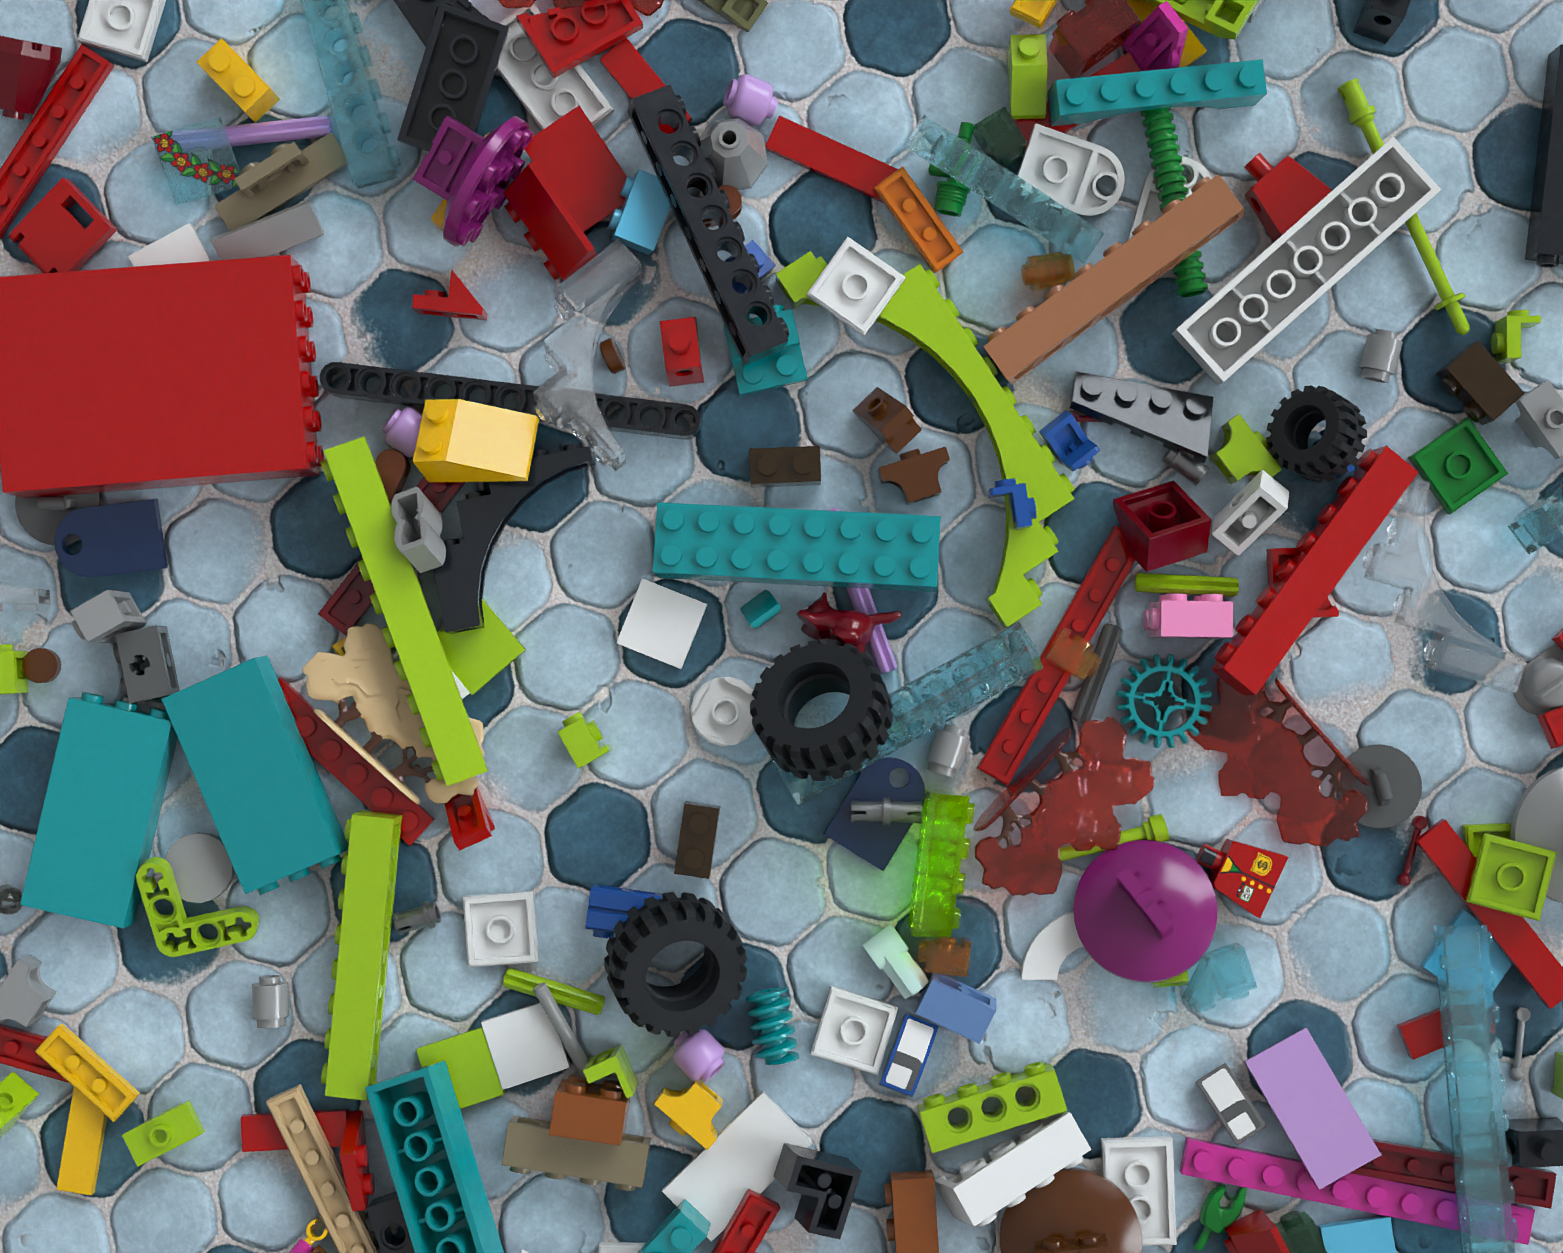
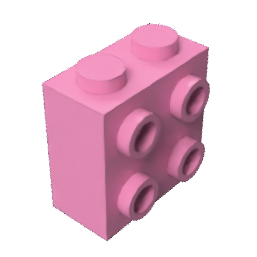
M1187 594L1159 595V601L1149 603V609L1144 610V630H1149V638H1233V602L1223 601V595L1220 594L1194 596V601H1187Z

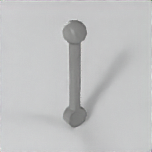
M1518 1007L1514 1012L1518 1025L1514 1068L1509 1072L1511 1079L1514 1081H1520L1524 1077V1072L1521 1069L1525 1022L1530 1018L1529 1010L1524 1007Z

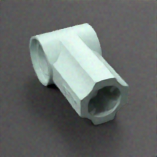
M891 924L862 944L878 968L886 972L904 999L919 992L929 982L923 970L909 954V948Z

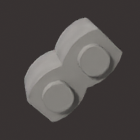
M418 487L395 494L392 499L391 511L393 518L397 522L394 539L398 550L419 573L443 566L446 558V547L440 538L442 531L440 512Z

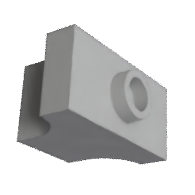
M1547 380L1515 402L1520 411V417L1515 420L1535 448L1543 447L1555 459L1563 456V400L1550 381Z
M32 955L18 959L9 975L5 974L0 979V1024L6 1022L7 1019L15 1020L25 1027L38 1022L57 992L42 981L40 977L42 962Z

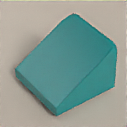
M768 590L762 591L740 608L753 629H758L780 613L782 609Z

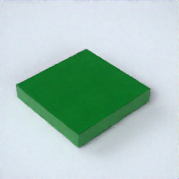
M1469 417L1463 418L1408 457L1447 514H1452L1508 474Z

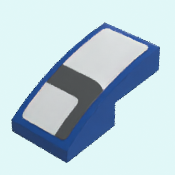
M905 1014L893 1049L889 1053L879 1085L913 1097L939 1026Z

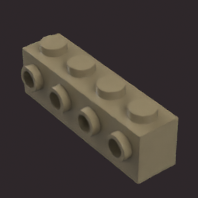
M513 1115L508 1122L501 1165L510 1166V1171L529 1174L531 1170L545 1172L546 1177L559 1180L565 1179L566 1176L578 1177L581 1183L588 1185H600L601 1181L615 1183V1188L625 1191H634L636 1187H643L651 1137L625 1133L621 1145L618 1146L549 1135L551 1121Z

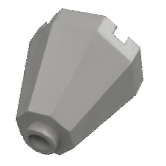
M740 118L711 121L700 136L701 146L699 148L704 158H709L715 170L714 180L717 187L730 185L741 190L751 189L768 166L763 133Z

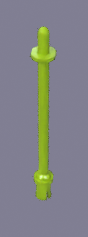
M1355 78L1342 84L1337 90L1340 92L1350 113L1348 117L1350 124H1355L1356 127L1361 128L1370 150L1374 154L1384 145L1373 122L1374 114L1377 111L1374 105H1369L1359 84V79ZM1415 213L1405 221V224L1442 300L1434 307L1436 311L1445 307L1456 332L1460 335H1466L1470 330V326L1458 302L1466 296L1464 293L1454 294L1419 217Z

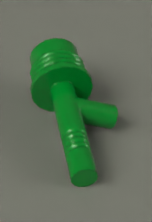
M961 122L958 142H956L957 145L955 146L952 164L931 162L929 165L930 176L948 178V181H937L936 183L938 190L936 191L934 211L940 214L960 217L963 206L966 205L967 195L971 191L970 187L961 183L971 143L970 140L972 139L975 126L972 123Z

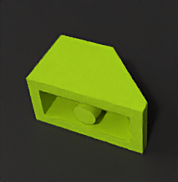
M1046 34L1010 35L1007 52L1010 119H1043L1046 116L1048 68Z

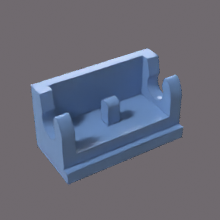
M933 969L928 979L929 982L924 986L918 999L919 1004L915 1014L980 1044L996 1013V999Z

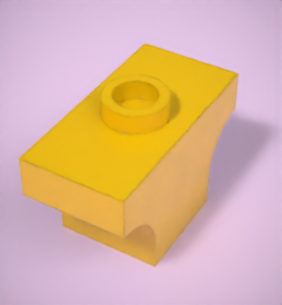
M701 1080L692 1081L689 1086L682 1090H671L664 1087L656 1096L654 1105L671 1118L669 1124L679 1134L685 1136L688 1133L707 1151L717 1140L718 1132L713 1126L712 1118L722 1107L723 1099Z

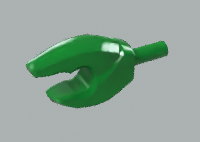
M1226 1185L1217 1186L1207 1195L1200 1211V1222L1205 1225V1228L1194 1245L1195 1249L1201 1252L1213 1231L1220 1234L1238 1219L1244 1207L1247 1193L1246 1187L1240 1186L1227 1207H1220L1219 1203L1226 1190Z

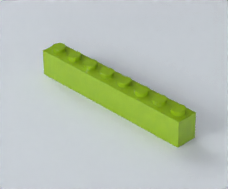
M360 810L352 814L351 819H348L346 822L345 839L349 840L348 854H344L341 865V873L346 875L345 889L342 888L338 897V909L342 910L341 924L337 925L335 931V944L339 945L338 958L334 959L331 969V978L336 980L335 993L330 995L328 1002V1014L332 1015L331 1028L327 1029L324 1043L325 1049H329L328 1063L324 1064L321 1074V1083L326 1084L325 1096L367 1101L368 1096L365 1087L375 1084L377 1080L402 815Z

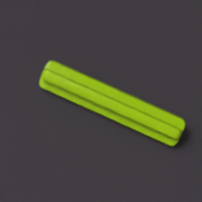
M1138 573L1135 575L1134 588L1136 592L1220 594L1234 597L1239 592V580L1232 577Z
M508 968L504 975L503 986L505 988L537 997L533 988L545 982L556 1003L594 1015L602 1013L605 1004V997L513 968Z

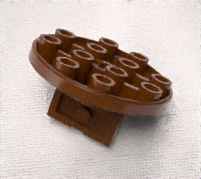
M1061 1169L1054 1174L1055 1179L1051 1183L1041 1188H1036L1035 1186L1025 1193L1026 1198L1013 1207L1006 1206L1001 1220L999 1237L1001 1253H1142V1231L1132 1203L1112 1181L1086 1169Z

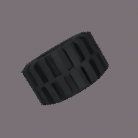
M1312 385L1304 386L1303 392L1299 389L1292 391L1291 398L1287 399L1284 397L1279 402L1282 405L1279 410H1273L1271 414L1274 417L1273 422L1267 425V431L1271 432V435L1266 437L1267 445L1272 447L1269 451L1271 456L1277 459V463L1280 466L1307 480L1322 482L1325 479L1329 482L1336 479L1337 473L1343 476L1349 472L1347 467L1350 464L1355 466L1359 461L1356 456L1358 452L1363 453L1366 446L1362 444V439L1367 438V430L1362 428L1366 421L1364 416L1359 414L1361 410L1356 405L1336 392L1323 386H1318L1317 388ZM1326 420V427L1322 438L1317 444L1308 448L1307 442L1310 432L1319 422Z

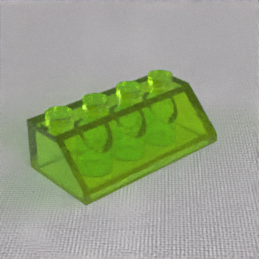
M925 789L922 824L920 825L907 929L911 936L951 937L952 929L959 928L961 908H956L955 904L957 894H963L965 885V873H960L961 859L968 858L970 838H964L966 824H972L975 804L969 803L970 796L967 794Z

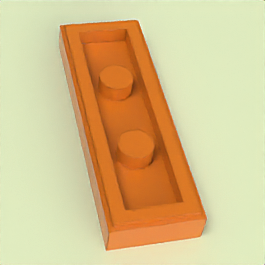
M903 166L873 188L933 273H937L963 253V250Z

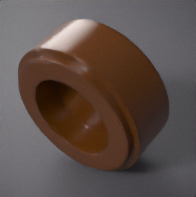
M610 337L600 342L599 348L610 372L616 374L625 370L624 359L614 339Z
M36 648L26 654L23 659L22 669L30 681L48 683L59 675L61 660L50 649Z

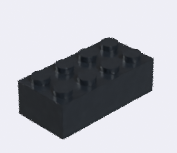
M440 2L397 141L429 152L433 145L432 141L446 116L452 117L477 133L509 33L508 26Z

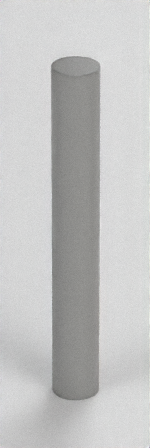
M546 983L535 986L533 988L535 995L580 1076L585 1077L583 1069L588 1062L585 1053Z

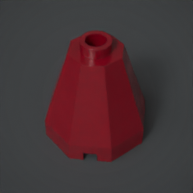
M0 36V109H3L2 116L24 120L25 113L34 115L61 62L62 48Z

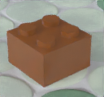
M569 1075L568 1079H562L555 1091L549 1135L620 1146L626 1131L630 1097L626 1098L619 1081L604 1080L603 1084H588L586 1077Z

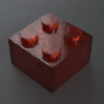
M1086 0L1085 4L1087 6L1077 13L1074 10H1070L1057 21L1058 27L1052 33L1053 39L1048 49L1070 78H1079L1118 49L1133 33L1140 18L1126 0Z

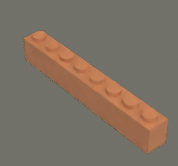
M1219 174L1213 179L1205 177L1192 187L1191 191L1193 193L1182 201L1177 198L1162 209L1163 215L1152 223L1150 220H1147L1133 230V237L1124 244L1117 242L1110 246L1103 253L1105 258L1094 266L1091 263L1086 264L1074 274L1075 280L1065 287L1062 284L1054 287L1045 295L1046 301L1038 307L1034 308L1033 305L1027 307L1016 316L1017 322L1008 329L1003 326L989 335L987 338L989 342L983 347L1011 385L1244 216L1243 206Z

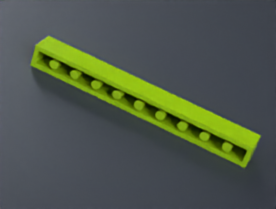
M365 436L323 450L327 459L321 461L324 474L328 482L334 480L339 493L334 494L333 498L339 514L347 513L351 524L350 527L345 528L352 548L359 546L363 560L357 563L364 581H372L376 593L371 594L370 598L376 614L383 613L388 626L382 628L388 647H396L400 660L394 662L401 682L408 680L412 693L406 696L413 715L420 713L424 727L419 728V732L425 748L433 747L437 760L432 761L431 764L438 782L445 780L446 785L450 786L488 772L414 567L398 550L395 544L394 534L397 522L393 518L389 499Z

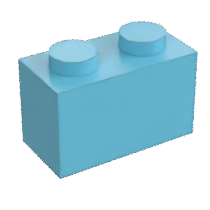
M639 169L633 177H626L620 193L621 196L626 197L621 210L615 208L608 228L613 230L610 237L611 240L649 255L655 249L670 209V204L657 176Z

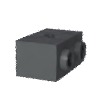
M156 625L115 634L117 643L113 645L116 661L121 663L124 677H121L120 685L125 698H128L129 703L157 700L180 691L167 626ZM145 660H149L150 667L141 670L140 664L144 663Z

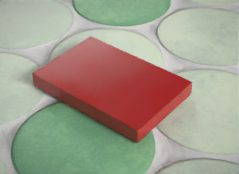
M580 105L532 137L525 152L537 164L583 232L612 214L615 208L619 209L622 207L626 197L621 196L620 193L627 176Z

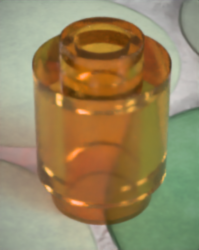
M1059 251L1027 257L1026 264L1021 266L1023 283L1025 286L1030 285L1032 291L1051 289L1060 284L1066 286L1067 282H1072L1075 279L1074 263L1070 253L1063 254Z

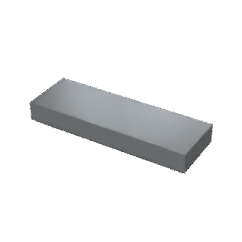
M307 200L213 237L211 242L220 260L268 257L324 235V230L310 200Z

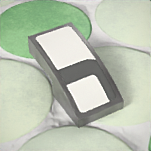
M1226 1063L1196 1081L1197 1086L1236 1146L1266 1127L1261 1116Z

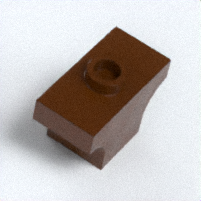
M878 387L852 410L859 420L876 435L881 443L896 454L922 430L913 419L914 415L907 406Z
M946 446L923 454L920 453L919 449L900 454L901 461L879 467L877 470L881 484L888 483L898 487L903 494L906 505L941 494L938 472L943 465L950 461Z

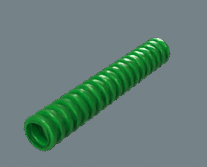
M1172 108L1140 111L1141 116L1145 117L1142 123L1143 127L1147 128L1144 133L1145 137L1149 138L1147 141V148L1151 149L1149 158L1154 160L1151 163V168L1156 170L1153 173V178L1158 180L1155 188L1160 191L1157 195L1158 200L1162 201V204L1159 205L1160 211L1173 200L1179 198L1182 201L1189 194L1188 188L1184 187L1187 183L1186 177L1182 176L1185 170L1183 166H1180L1182 156L1177 154L1180 152V146L1175 144L1178 141V136L1173 134L1176 126L1171 123L1174 120L1173 114L1169 113ZM1195 251L1172 269L1173 274L1177 275L1175 285L1179 286L1177 290L1178 296L1192 297L1202 294L1208 289V284L1203 281L1206 279V273L1201 271L1204 268V263L1199 261L1202 257L1201 251Z

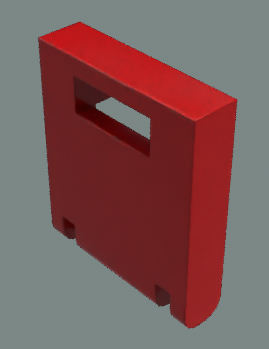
M63 177L9 233L8 237L14 243L20 242L18 248L42 273L79 271L118 229L71 180ZM77 202L94 221L85 229L64 206L71 208Z

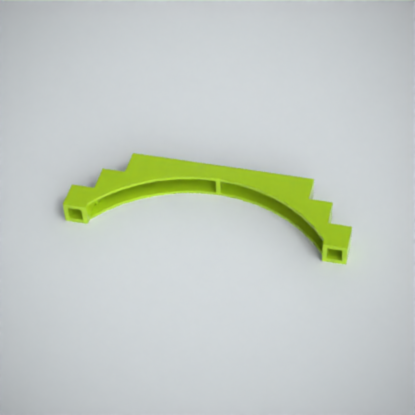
M811 251L775 274L776 282L794 309L802 304L820 306L807 297V293L824 271L827 263L821 256L815 258ZM918 264L903 274L905 280L875 322L883 324L911 340L931 355L954 378L974 405L987 429L997 456L1002 480L1015 478L1016 484L1026 483L1028 498L1033 497L1035 501L1037 517L1036 519H1031L1032 526L1014 530L1009 495L1004 496L1006 522L1001 567L993 594L985 598V601L1003 628H1007L1042 605L1039 597L1043 594L1033 578L1027 580L1023 574L1059 552L1055 546L1059 542L1054 532L1048 525L1043 528L1040 521L1074 500L1075 498L1071 493L1075 489L1064 473L1059 475L1052 465L1055 462V458L1045 444L1040 446L1033 436L1036 429L1026 415L1021 417L1013 406L1017 401L1011 390L1006 385L1001 387L994 377L998 372L992 361L987 356L982 358L975 348L978 345V341L973 332L968 327L963 329L956 319L959 316V312L949 298L944 300L937 290L940 287V283L930 269L925 271L921 264Z

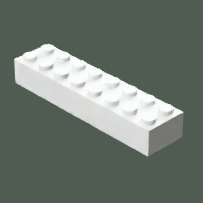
M1392 137L1180 325L1172 335L1219 386L1441 191L1440 187L1401 144Z

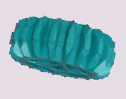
M1154 654V666H1149L1145 658L1140 659V665L1144 670L1139 673L1135 667L1130 666L1128 671L1135 678L1132 681L1124 677L1120 679V683L1129 686L1128 691H1116L1117 697L1126 698V704L1116 705V710H1127L1129 714L1120 719L1121 724L1133 721L1135 725L1129 729L1128 733L1133 736L1139 729L1142 730L1143 734L1140 737V743L1142 744L1148 741L1150 735L1154 736V748L1160 747L1161 738H1166L1168 748H1174V736H1178L1182 744L1188 743L1184 732L1189 730L1192 735L1198 736L1199 731L1193 726L1194 722L1197 721L1203 725H1206L1208 722L1206 718L1199 716L1200 710L1207 712L1212 710V706L1201 704V698L1212 696L1211 691L1200 692L1199 690L1200 686L1208 682L1207 679L1200 678L1195 681L1193 676L1199 672V668L1194 666L1187 673L1184 668L1188 660L1185 658L1179 661L1178 666H1174L1173 654L1167 655L1166 664H1161L1160 655ZM1163 671L1160 685L1156 691L1152 693L1136 691L1144 678L1152 673ZM1173 673L1180 676L1188 684L1193 700L1182 699L1174 694ZM1167 682L1166 691L1170 693L1168 697H1172L1173 701H1178L1182 704L1166 706L1160 720L1161 711L1157 709L1159 705H1155L1154 701L1146 700L1145 697L1155 698V696H1161ZM1134 702L1146 703L1153 708L1155 712L1154 729L1148 727L1140 720L1136 713ZM1183 709L1191 711L1188 718L1181 725L1174 729L1165 730L1168 715L1173 710Z

